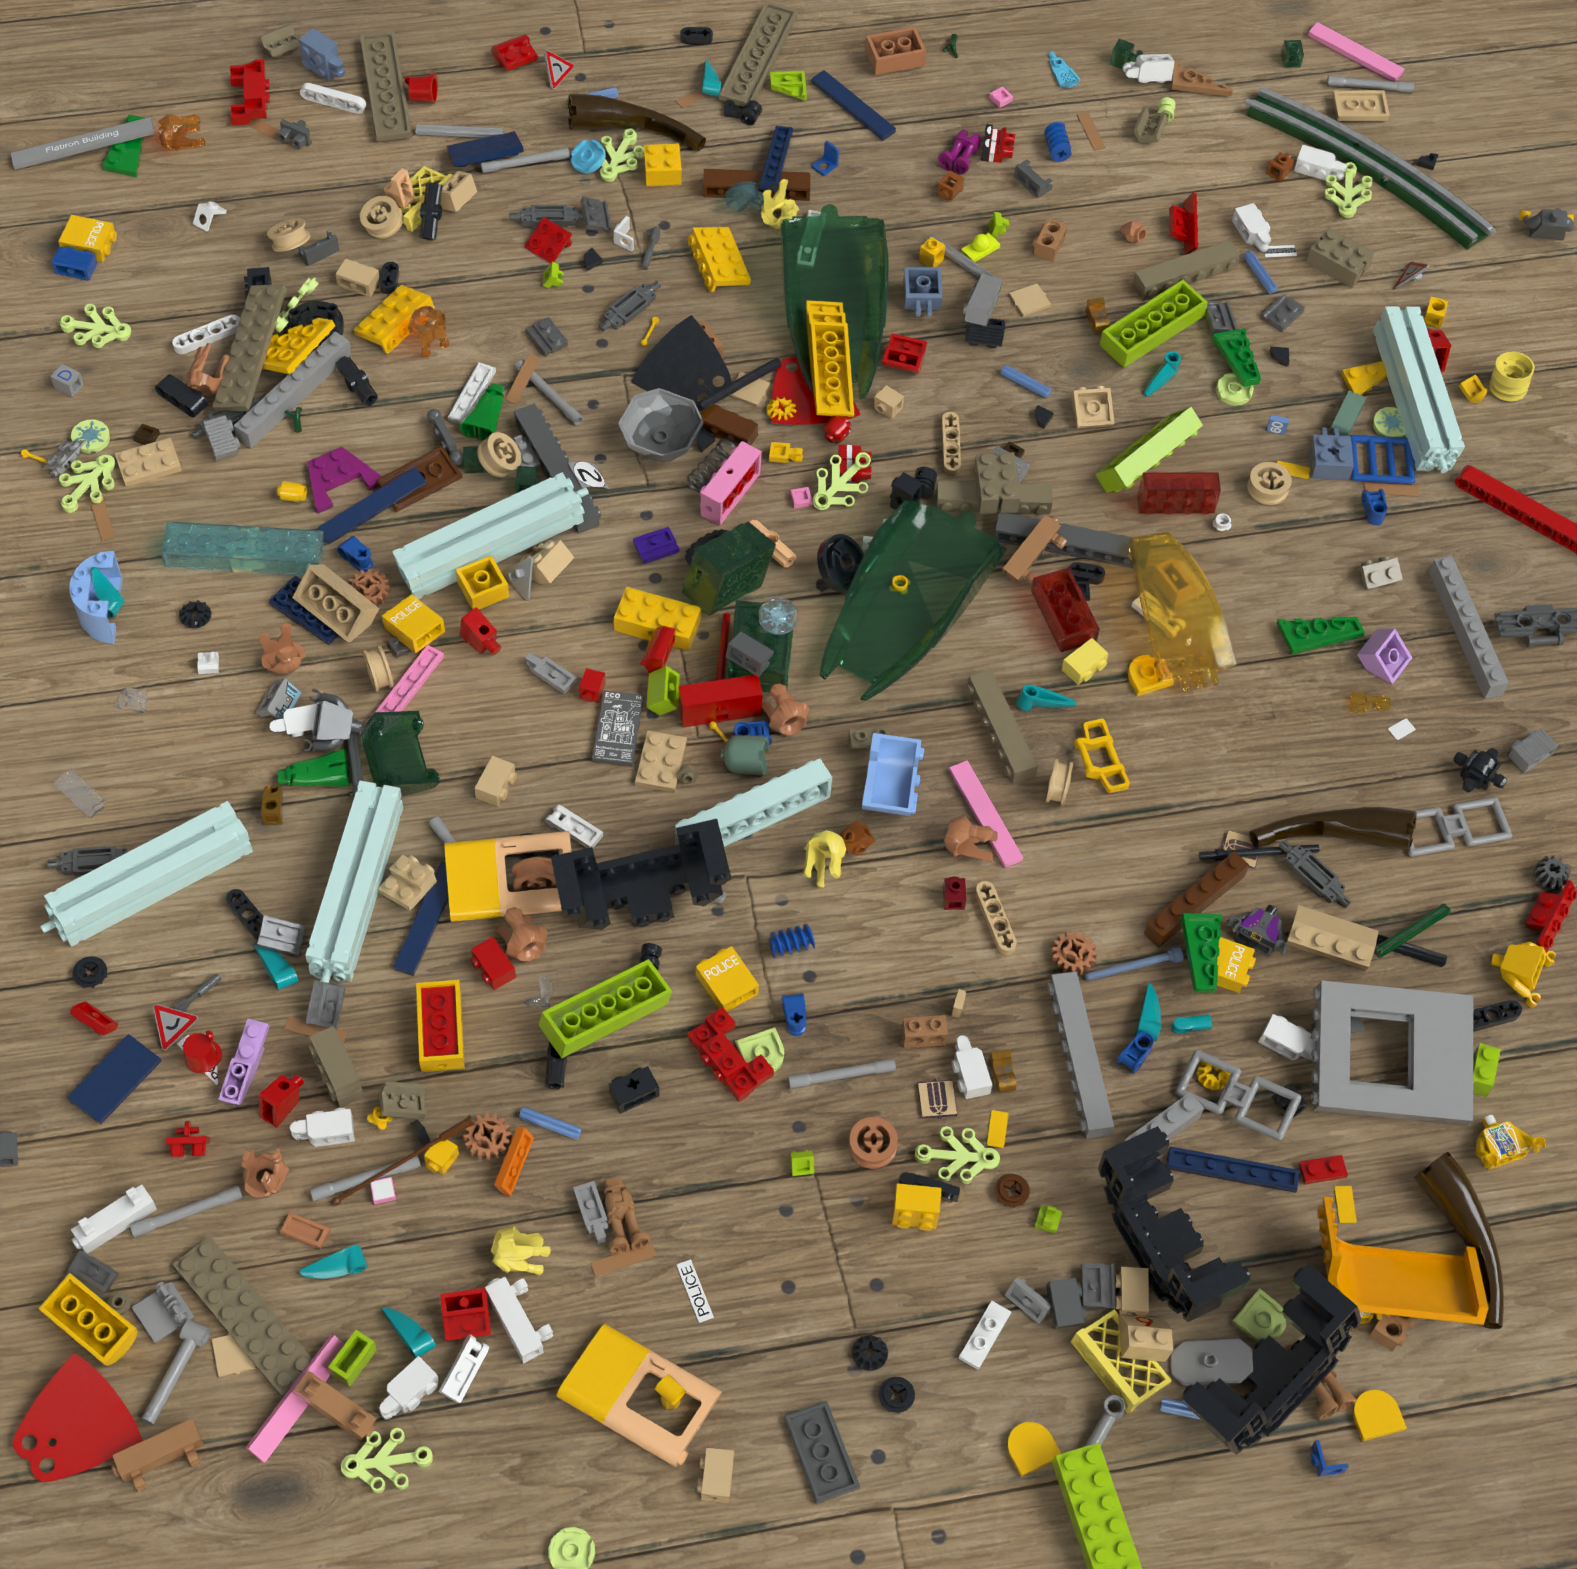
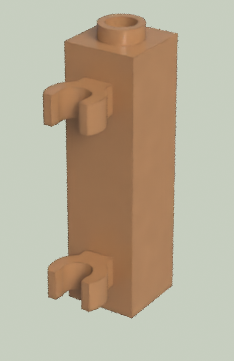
M1045 514L1003 567L1002 573L1017 584L1022 578H1025L1030 584L1034 585L1038 580V576L1029 571V569L1051 541L1060 549L1066 545L1067 540L1058 535L1061 529L1060 521L1052 515L1049 517Z
M309 1370L293 1391L295 1396L359 1441L364 1436L370 1437L376 1428L373 1423L377 1418Z
M192 1418L112 1455L115 1463L111 1464L116 1478L121 1476L124 1483L133 1479L136 1489L140 1492L147 1488L142 1476L144 1473L185 1454L192 1467L200 1464L196 1449L203 1447L204 1444Z

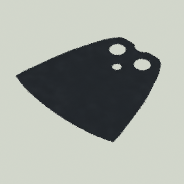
M691 315L672 328L655 345L637 369L631 382L646 391L658 388L693 400L697 406L699 394L706 393L710 395L731 383V376L716 346ZM722 376L724 384L721 387L714 386V377ZM702 378L704 383L699 385L698 380Z

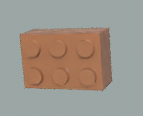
M916 27L866 36L865 52L875 75L925 66L926 49Z

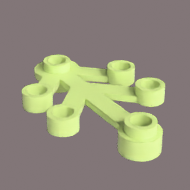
M633 129L625 130L623 141L617 152H615L612 146L611 137L604 136L601 138V145L606 149L611 158L610 164L604 159L601 165L600 176L604 181L612 182L616 179L618 173L637 169L638 165L635 158H642L644 156V148L636 146L634 151L624 154L629 145H634L637 142V134ZM627 161V164L617 166L618 163Z
M1348 162L1345 164L1347 169L1344 172L1345 188L1336 182V176L1328 175L1326 177V185L1332 188L1326 189L1325 198L1331 200L1339 207V213L1344 218L1353 217L1357 207L1372 198V191L1365 189L1372 186V177L1364 176L1362 182L1352 188L1357 167L1354 163ZM1336 191L1344 197V201L1336 196ZM1361 192V196L1352 201V197Z
M315 277L312 280L310 278L306 280L298 291L300 293L299 297L294 296L287 304L288 311L285 312L283 310L279 314L275 325L276 331L280 333L289 322L285 319L289 314V310L297 305L306 292L310 295L319 284Z
M87 304L84 310L94 323L77 321L69 315L63 316L60 320L61 329L66 333H70L76 328L91 330L85 334L78 332L74 335V341L77 345H83L86 341L92 339L93 346L101 348L104 344L114 339L125 341L131 335V327L126 323L119 322L112 307H105L102 312L104 318L109 319L113 326L106 325L93 304ZM104 332H105V333H109V334H107V335H105V336H103V337L100 336V334H102V333H104Z
M865 452L859 453L855 458V463L841 477V457L839 455L831 456L832 486L826 491L825 479L828 476V471L825 468L818 469L816 473L818 492L813 496L812 500L814 507L818 510H826L830 505L852 507L855 503L853 496L847 495L845 498L832 496L837 491H853L860 494H865L868 491V484L865 482H860L859 484H847L846 482L860 468L864 469L869 466L871 462L869 454ZM835 457L838 458L839 463L834 464L832 462V459ZM865 458L866 463L860 464L859 459ZM824 471L826 475L825 477H820L818 473ZM860 485H865V486H866V490H865V491L859 490V486H860ZM824 498L826 502L824 504H820L818 502V499ZM851 498L852 504H847L845 500Z
M101 455L96 461L87 463L75 460L71 463L74 473L79 474L84 470H94L91 473L70 476L67 473L60 475L59 481L64 487L81 483L71 495L63 497L61 505L65 512L72 513L78 509L77 500L90 486L92 491L90 493L91 501L93 503H100L103 500L98 483V477L101 473L104 476L102 480L104 489L111 490L115 487L114 480L111 477V471L115 466V460L112 456Z
M945 1126L940 1131V1138L946 1141L955 1151L931 1149L928 1145L922 1144L915 1149L914 1154L915 1160L920 1164H926L931 1159L955 1160L948 1167L939 1169L938 1179L942 1182L949 1181L951 1176L967 1162L977 1163L970 1169H963L961 1171L960 1181L964 1184L971 1183L973 1177L984 1168L994 1169L1000 1162L999 1153L993 1148H985L975 1138V1132L971 1128L964 1129L961 1138L965 1143H969L977 1153L969 1152L953 1136L952 1128ZM943 1132H949L950 1136H944ZM969 1133L972 1135V1137L966 1138L965 1134ZM921 1150H926V1151H927V1154H926V1155H922V1154L920 1153V1151H921ZM990 1155L993 1159L987 1160L985 1156ZM946 1172L949 1176L943 1177L941 1173ZM963 1174H969L970 1178L965 1179Z
M394 1428L390 1433V1439L374 1458L365 1459L374 1447L381 1444L380 1434L373 1431L370 1437L367 1436V1442L357 1454L348 1455L342 1460L341 1471L348 1478L359 1477L371 1486L373 1492L381 1493L385 1489L384 1480L381 1477H373L366 1471V1469L375 1468L394 1482L397 1489L403 1490L409 1485L408 1477L405 1474L397 1473L389 1466L415 1462L419 1467H427L432 1463L433 1455L428 1447L421 1446L415 1452L389 1456L397 1444L402 1443L405 1439L403 1430ZM395 1433L402 1434L399 1439H394L393 1436ZM373 1436L378 1437L375 1443L370 1442V1438ZM421 1452H426L427 1456L426 1458L421 1459L419 1458V1454ZM351 1462L357 1463L354 1469L348 1468ZM400 1478H404L406 1480L405 1484L403 1485L397 1484V1481ZM376 1482H381L382 1486L380 1488H374Z

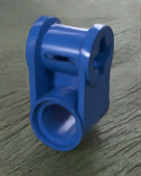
M1379 489L1378 491L1371 492L1363 490L1362 505L1365 509L1367 521L1372 525L1382 524L1388 509L1384 490Z
M351 536L337 547L340 556L359 571L367 572L368 569L373 567L370 549L355 536Z
M767 721L740 722L734 727L733 736L739 734L762 735L768 737L769 745L772 744V738L769 736L770 723Z
M804 994L783 995L782 1005L787 1030L791 1035H802L806 1030Z
M1147 1032L1138 1033L1132 1042L1121 1052L1116 1062L1118 1064L1122 1063L1131 1070L1132 1074H1135L1151 1053L1154 1044L1153 1037ZM1138 1043H1146L1148 1047H1141Z

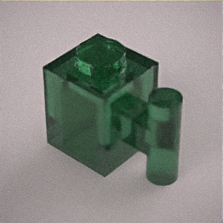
M1118 39L1112 50L1110 65L1122 69L1125 63L1136 62V58L1139 55H1143V52L1138 50L1134 54L1135 44Z

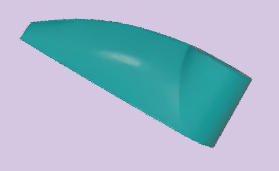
M705 60L701 93L718 97L721 81H719L718 74L708 60Z
M1169 351L1165 354L1163 364L1150 379L1143 395L1148 397L1177 374L1181 362V356L1178 352Z
M91 567L99 601H108L107 617L113 619L125 603V600L96 567Z
M1028 684L1022 688L1016 699V705L1021 710L1029 711L1033 706L1041 708L1075 707L1076 701L1056 692Z
M257 942L253 943L257 954L278 991L298 982V977L292 965H289L281 955L272 950L256 947Z
M1148 983L1136 1035L1141 1032H1147L1153 1037L1154 1041H1157L1162 1024L1161 1010L1157 994L1153 986Z
M353 1245L299 1271L303 1277L324 1279L347 1274H358L366 1270L368 1265L361 1246Z
M382 1308V1312L415 1359L436 1347L428 1331L424 1330L412 1318L392 1308Z

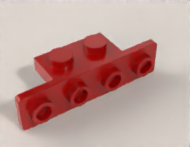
M1194 192L1184 200L1183 209L1176 205H1172L1169 208V236L1184 242V255L1194 252L1199 244L1197 228L1198 202L1197 193Z
M1567 880L1560 895L1541 892L1525 922L1527 928L1542 931L1537 944L1544 947L1546 953L1553 946L1554 938L1557 932L1561 930L1562 922L1568 915L1572 902L1577 897V890L1574 887L1573 881Z

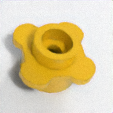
M894 576L889 590L906 595L908 593L907 588L911 582L905 576Z
M380 1106L375 1107L373 1113L367 1116L368 1122L373 1123L381 1130H384L386 1124L393 1119L390 1116H381Z

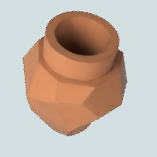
M1130 221L1121 227V233L1124 234L1126 240L1130 243L1142 242L1147 236L1146 228H1143L1139 221Z

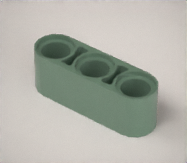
M1348 391L1331 426L1330 433H1332L1333 428H1338L1339 436H1349L1363 408L1366 397Z

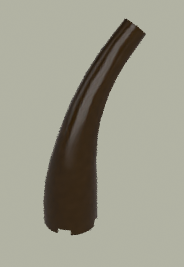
M570 94L568 96L567 108L569 109L568 125L570 130H645L671 137L696 151H700L706 143V138L698 132L654 110L601 95Z
M1361 807L1314 812L1282 819L1253 829L1249 832V838L1255 848L1290 838L1336 837L1374 846L1410 851L1413 843V832L1416 828L1417 813L1416 811L1388 807Z
M1447 1152L1433 1161L1424 1171L1419 1172L1414 1177V1180L1452 1224L1466 1246L1475 1247L1488 1303L1487 1315L1482 1326L1488 1329H1500L1503 1327L1504 1292L1498 1250L1487 1217L1471 1182L1460 1165Z

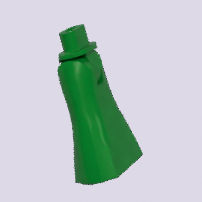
M491 383L490 387L485 389V392L480 396L474 407L459 424V429L464 436L476 438L478 434L479 439L483 441L496 432L503 405L504 386Z
M340 749L317 758L298 761L290 764V767L289 765L286 766V769L277 770L279 785L288 784L289 787H349L350 785L345 749Z

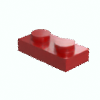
M86 1001L72 1006L70 1014L76 1017L79 1022L85 1023L95 1033L100 1035L116 1031L119 1024Z
M1342 1155L1300 1161L1299 1163L1304 1185L1343 1179L1348 1176Z

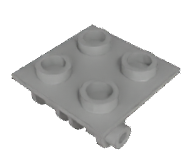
M87 441L63 442L58 447L59 451L46 460L47 463L43 469H51L50 473L54 477L62 475L66 468L69 467V464L80 455V448Z
M160 1282L156 1286V1292L132 1306L133 1311L154 1343H157L183 1326L187 1320L195 1318L172 1282L168 1284Z

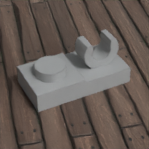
M521 435L514 437V442L521 453V464L519 467L522 473L525 475L541 469V463L525 437L522 438Z
M1017 1277L1013 1280L1005 1296L1040 1324L1044 1321L1052 1305L1036 1291L1034 1292L1035 1287L1030 1288L1025 1284V1279L1020 1280Z

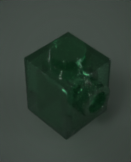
M1284 40L1281 50L1284 68H1301L1304 57L1301 40Z
M478 446L463 447L465 474L488 473L479 461Z
M517 467L516 493L540 483V478H537V467Z

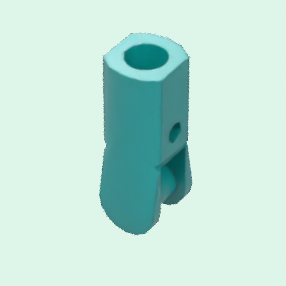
M1210 1014L1178 1017L1172 1024V1030L1176 1034L1211 1030L1212 1019Z

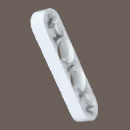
M304 83L300 89V95L308 101L348 112L362 114L366 107V101L363 98L312 83Z
M229 315L176 336L172 342L174 351L178 354H186L198 349V347L205 346L207 343H213L235 334L240 317ZM216 328L221 330L219 333L211 332L213 329ZM198 335L203 336L201 340H195L194 338Z

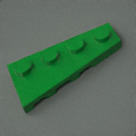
M129 114L124 124L145 118ZM144 137L113 144L102 164L103 170L137 178V169L140 163L139 158L142 152V140H144Z
M1246 329L1214 333L1211 340L1241 385L1245 387L1260 384L1261 376L1253 359V351L1249 347L1250 341L1246 337Z
M1332 617L1331 620H1323L1322 618L1303 620L1298 618L1294 619V621L1278 619L1276 623L1291 655L1363 637L1365 633L1358 617Z
M1183 913L1180 918L1194 993H1214L1217 989V961L1220 953L1219 939L1221 938L1220 923L1222 921V914Z

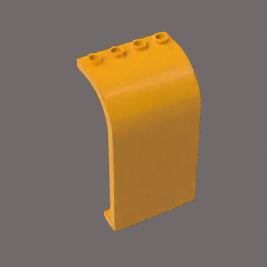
M1323 1197L1322 1205H1318L1317 1218H1319V1233H1321V1247L1324 1252L1323 1259L1326 1266L1327 1279L1356 1304L1359 1311L1484 1325L1488 1303L1475 1247L1466 1246L1464 1256L1349 1244L1336 1237L1337 1223H1333L1335 1209L1331 1208L1333 1197Z

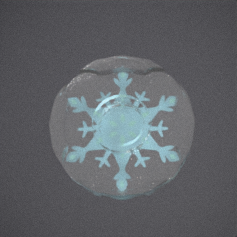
M772 598L769 602L761 605L759 623L767 632L776 635L785 634L796 627L798 610L789 600Z

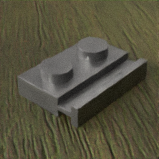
M582 197L580 204L585 228L596 231L606 230L609 233L612 226L607 201L599 202L598 199Z
M1283 294L1262 313L1261 319H1266L1267 323L1283 332L1304 312L1305 307L1292 298H1287L1286 294Z
M1207 301L1205 316L1211 334L1238 330L1229 301H1226V303Z
M549 317L534 323L530 328L526 327L527 335L545 357L551 352L554 353L568 346L567 339Z
M263 916L256 947L297 957L300 953L299 950L305 926Z
M315 980L306 1023L327 1028L334 1026L337 1029L346 986Z
M80 1250L66 1274L67 1276L71 1273L103 1300V1297L108 1293L118 1277L119 1272L87 1252Z
M1081 1264L1082 1306L1084 1305L1085 1309L1105 1310L1107 1308L1114 1310L1116 1308L1114 1264Z

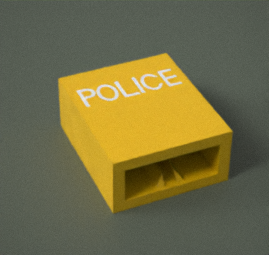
M71 215L58 242L60 247H72L78 251H90L95 254L96 261L104 262L106 256L110 254L112 243L117 239V232L114 229L113 223Z
M413 595L402 600L398 605L382 615L384 629L394 637H397L400 642L415 654L445 633L443 618Z
M1221 937L1219 939L1220 953L1217 961V986L1240 993L1242 986L1247 987L1250 975H1247L1248 969L1252 970L1256 958L1253 957L1255 949Z
M732 946L719 950L715 956L701 960L696 966V977L718 1009L724 1007L728 1012L759 994V984Z

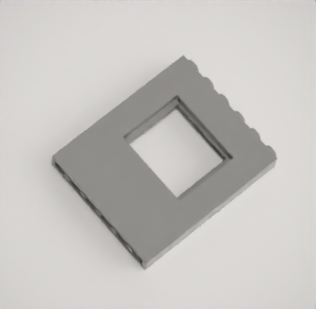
M1322 980L1314 987L1313 999L1316 1000V1007L1313 1009L1312 1017L1313 1020H1316L1312 1032V1040L1315 1041V1049L1312 1051V1062H1315V1070L1311 1074V1081L1314 1083V1091L1311 1093V1104H1314V1111L1466 1126L1473 1122V995ZM1351 1017L1408 1022V1086L1350 1081Z

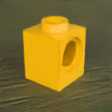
M931 236L920 246L919 262L927 267H937L944 260L946 245Z
M1430 296L1424 315L1425 325L1441 328L1448 305L1447 300Z
M449 1140L440 1141L433 1145L424 1155L426 1167L434 1173L439 1172L444 1175L459 1155L458 1146Z

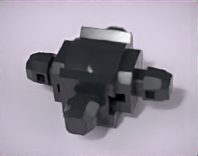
M1490 748L1486 752L1480 751L1479 753L1477 750H1474L1469 757L1462 752H1457L1453 761L1459 766H1463L1460 776L1464 780L1462 785L1464 791L1468 793L1473 791L1474 788L1481 789V787L1487 790L1491 783L1498 788H1504L1508 780L1503 775L1497 774L1501 766L1497 760L1498 750Z

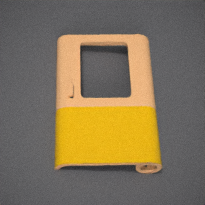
M569 831L444 843L451 922L505 917L506 910L513 907L521 909L523 915L562 911L557 888L509 892L507 889L505 856L561 850L563 854L571 852Z
M603 1324L563 1381L557 1392V1398L673 1467H676L678 1464L682 1465L688 1456L686 1452L687 1446L715 1405L722 1391L609 1325ZM647 1373H652L661 1379L670 1374L686 1390V1394L701 1402L700 1408L681 1436H675L626 1406V1403Z

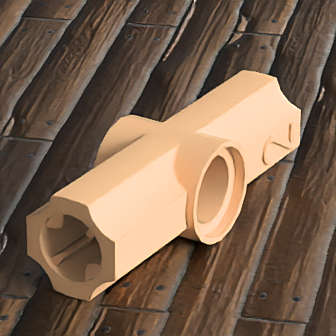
M752 520L748 523L744 532L761 547L764 555L771 556L783 568H788L793 564L796 554L779 540V535L776 532L769 531L758 520Z

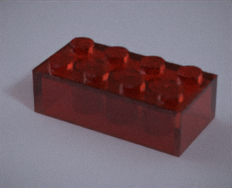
M1143 472L1137 493L1139 514H1214L1221 493L1219 472Z
M1070 568L1034 577L1031 592L1060 652L1081 647L1091 638L1097 642L1100 628Z

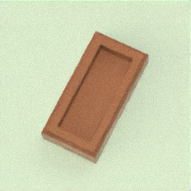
M289 1212L280 1229V1234L321 1250L331 1230L329 1227Z

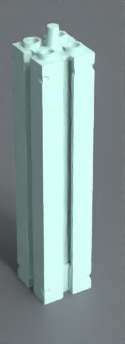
M1385 306L1380 316L1382 321H1377L1373 333L1376 336V343L1387 372L1396 407L1399 409L1406 433L1405 436L1408 438L1412 456L1415 460L1416 470L1431 471L1436 467L1441 473H1446L1453 468L1456 458L1461 455L1465 445L1461 440L1462 436L1423 316H1421L1420 307H1405L1404 310H1400L1396 306Z
M563 472L559 473L554 478L546 479L417 539L403 548L392 551L399 572L411 594L417 599H421L424 595H429L457 582L456 569L490 555H492L496 563L572 528L573 525L583 523L582 514L585 512L581 505V497L589 494L587 488L585 487L574 492V486L570 478L566 479Z
M359 781L358 791L355 794L310 938L309 948H307L305 954L307 963H309L310 974L321 978L320 982L329 983L331 976L338 982H352L353 971L358 962L379 892L378 888L382 882L400 822V815L403 812V802L400 800L401 790L398 787L384 785L382 788L377 787L376 783Z
M226 801L220 804L219 807H215L67 883L55 892L44 895L47 902L44 907L49 914L50 921L40 927L43 933L56 927L62 941L67 940L72 947L78 944L79 941L88 939L240 859L241 856L250 854L253 850L249 842L248 832L240 819L237 818L229 802Z

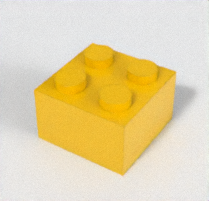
M679 143L644 145L646 186L682 185Z
M492 555L456 569L457 583L472 609L477 607L480 610L509 598L508 583Z
M897 1183L892 1225H897V1227L903 1229L919 1227L920 1230L924 1231L936 1229L940 1214L941 1188Z

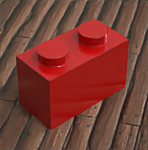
M494 937L471 949L472 957L470 960L475 969L479 968L481 970V976L486 985L490 984L496 990L516 978L514 966Z

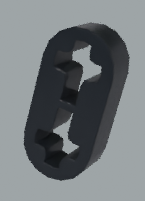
M685 27L680 32V40L687 45L710 44L713 40V31L708 27Z
M386 262L382 267L379 285L381 292L384 294H391L397 288L399 279V266L397 263Z
M1074 562L1068 569V577L1072 581H1089V584L1098 585L1103 582L1105 576L1104 568L1094 564Z

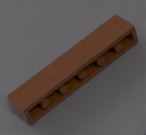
M704 169L703 197L763 199L762 195L766 191L760 189L763 171ZM783 171L780 182L782 179L788 180L784 199L810 201V173ZM771 190L772 198L774 197L777 191Z
M1234 851L1147 923L1144 934L1159 948L1182 929L1180 917L1183 913L1200 914L1245 877L1249 864Z

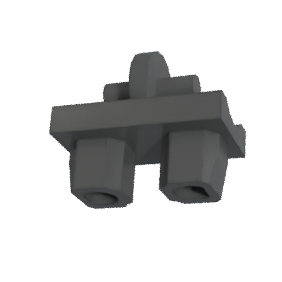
M282 119L280 122L281 129L278 132L280 141L285 143L290 138L292 139V145L298 149H301L304 145L309 147L312 144V141L309 139L310 131L306 128L305 121L299 120L297 123H291Z

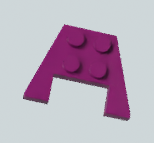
M343 447L308 461L317 514L333 507V502L326 493L327 491L358 477H361L368 489L372 490L379 487L376 479L382 477Z

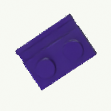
M669 527L633 538V544L640 558H642L643 564L680 552V548Z

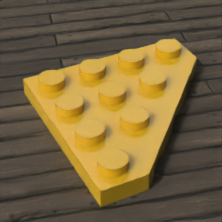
M317 318L312 320L313 324L305 327L301 324L288 329L287 334L278 336V334L273 335L262 369L291 374L307 358L310 352L329 335L330 331L335 327L334 322L328 319Z

